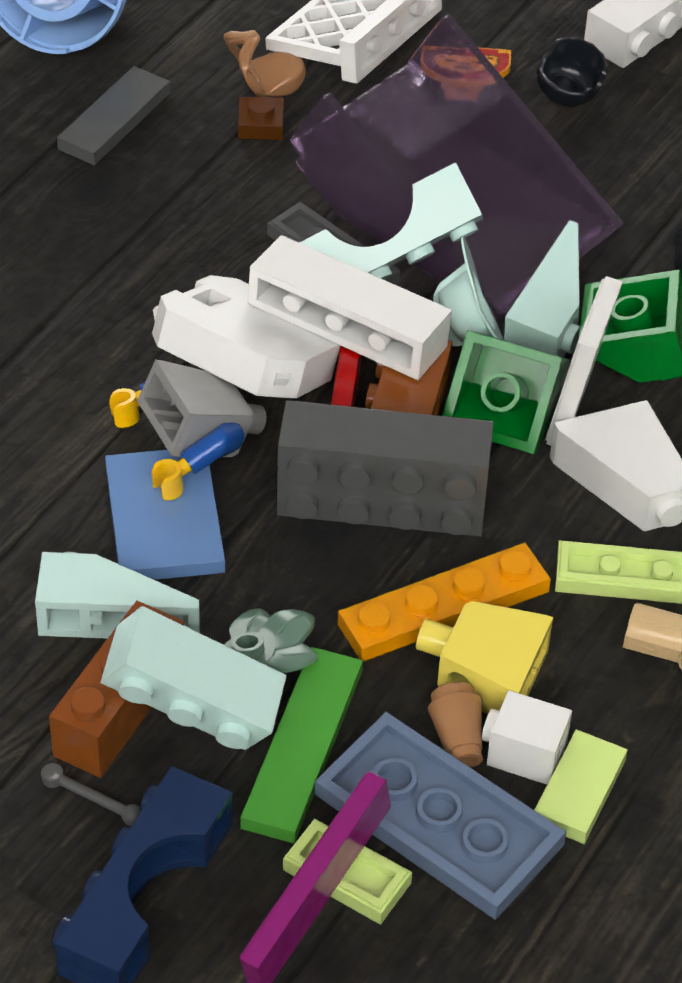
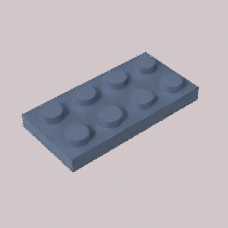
M387 712L315 781L314 795L340 811L365 773L367 774L371 771L386 779L391 808L372 835L495 920L565 844L566 831Z

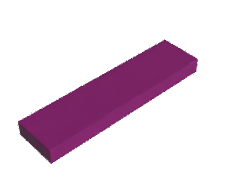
M371 771L364 774L239 956L247 983H272L391 808L386 779Z

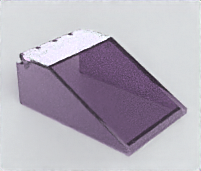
M446 15L437 23L409 59L408 63L410 66L405 65L384 79L382 84L378 83L354 99L352 104H346L342 107L332 94H326L318 101L290 141L294 150L300 156L295 163L335 212L380 243L393 238L406 224L413 205L412 184L456 162L484 218L475 223L479 230L465 239L472 255L482 294L494 317L500 320L507 315L569 220L578 223L579 259L620 229L624 223L451 15ZM447 237L433 244L435 253L414 263V265L441 282L465 263L461 240L453 243L450 237Z

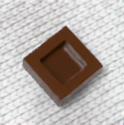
M266 96L240 97L238 139L283 140L284 98Z

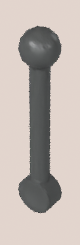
M50 763L41 770L42 782L46 787L56 788L62 786L121 815L126 825L132 826L140 814L139 805L129 804L126 806L65 776L63 768L59 764Z

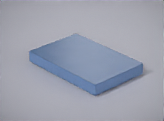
M168 450L105 455L119 565L153 580L225 573V557L209 465L196 474L190 471L182 476L183 493L177 499L167 501L162 498L161 486L153 488L152 468L159 460L172 459L179 461L182 457L171 456Z

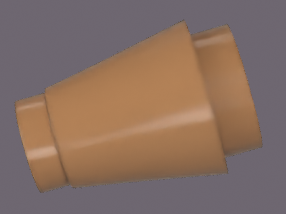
M465 682L448 683L436 688L431 693L428 713L444 750L470 768L479 765L483 761L481 752L482 698L475 693L474 687L471 684Z

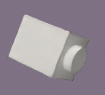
M508 690L500 711L491 708L484 724L482 740L489 742L487 765L548 784L567 745L572 710Z

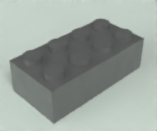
M286 400L278 442L277 515L299 519H316L349 524L393 527L403 530L412 529L482 537L493 421Z

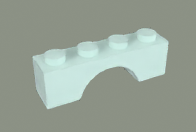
M455 162L412 184L413 205L410 216L404 227L390 240L375 246H354L337 239L325 229L300 243L384 280L392 275L390 266L404 259H407L409 264L412 265L435 253L433 244L447 237H450L452 242L455 243L461 240V236L466 238L479 230L475 223L484 218Z

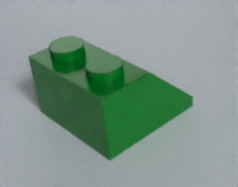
M680 270L616 279L623 283L596 361L639 383L656 380L665 381L682 377V276ZM601 282L585 284L579 337Z
M467 330L442 416L493 421L491 442L536 454L554 415L571 360Z

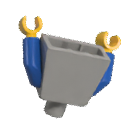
M155 359L146 382L139 385L141 390L134 392L126 388L117 389L112 393L109 400L111 414L117 427L127 428L138 423L140 420L138 406H141L170 455L182 457L179 461L172 459L159 460L152 468L153 488L161 486L162 498L167 501L177 499L183 493L182 476L190 471L196 474L218 458L235 456L239 453L247 433L258 435L263 431L266 424V411L262 405L248 404L234 384L205 370Z

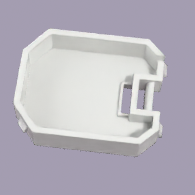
M207 276L196 281L195 288L184 293L174 290L162 295L159 306L153 309L155 323L152 335L157 347L256 396L297 399L331 381L341 345L248 304L249 284L237 278Z

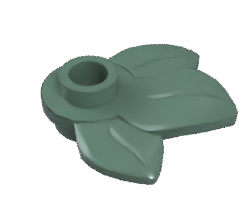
M261 608L252 609L242 613L232 622L229 627L230 640L224 645L279 672L297 671L318 660L316 652L309 646L302 644L315 626V617L308 612L295 609L281 610L272 616Z

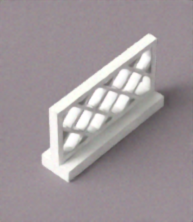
M311 0L265 38L266 50L286 52L297 57L341 66L342 80L358 83L442 10V0ZM332 46H340L338 49L330 48Z

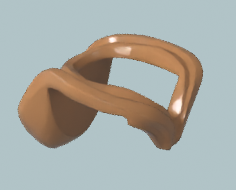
M255 30L245 32L229 31L224 34L226 45L239 61L241 73L255 95L275 98L293 94L302 85L306 76V68L301 57L276 51L251 60L260 41V36ZM238 44H244L241 50L237 46Z

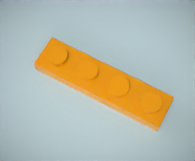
M524 542L339 610L338 626L358 658L364 662L415 643L425 619L454 627L466 603L475 601L508 608L548 593L551 578Z

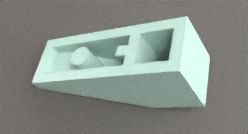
M569 220L505 316V341L564 357L566 352L574 353L580 333V326L578 325V223Z
M42 552L35 598L38 636L108 639L136 600L183 620L184 626L200 633L198 599L97 554Z

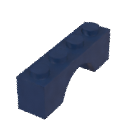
M172 766L159 785L153 783L147 789L141 802L139 816L131 828L125 826L121 829L113 844L112 857L103 871L95 870L85 885L82 903L73 916L66 915L61 920L55 931L52 947L56 949L59 976L75 983H134L150 958L149 926L132 905L137 893L149 880L165 871L180 867H207L233 825L232 791Z

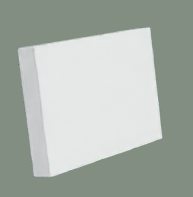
M608 276L601 280L577 342L545 439L547 440V445L551 446L554 422L574 418L577 414L622 286V281Z

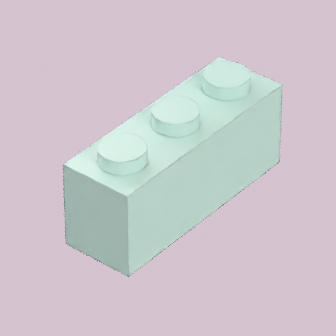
M141 606L117 625L100 683L118 691L119 695L129 702L146 704L166 713L168 718L176 724L188 727L194 726L215 736L216 740L226 747L246 750L272 734L286 675Z

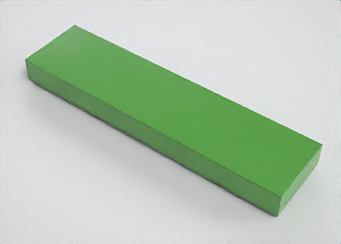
M311 647V649L318 655V660L301 670L241 815V829L293 844L297 840L314 797L315 781L323 774L363 672V660Z

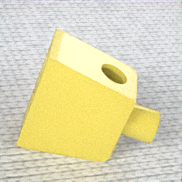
M471 601L464 605L454 627L425 619L417 637L416 649L440 657L438 687L453 682L471 684L474 687L475 693L482 698V712L488 714L491 708L500 711L508 690L526 696L529 695L549 650L553 617Z

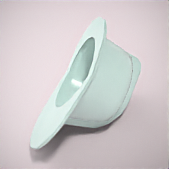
M461 236L465 263L438 284L433 297V302L452 310L448 340L453 341L452 346L463 345L467 330L503 340L496 319L482 294L465 236Z

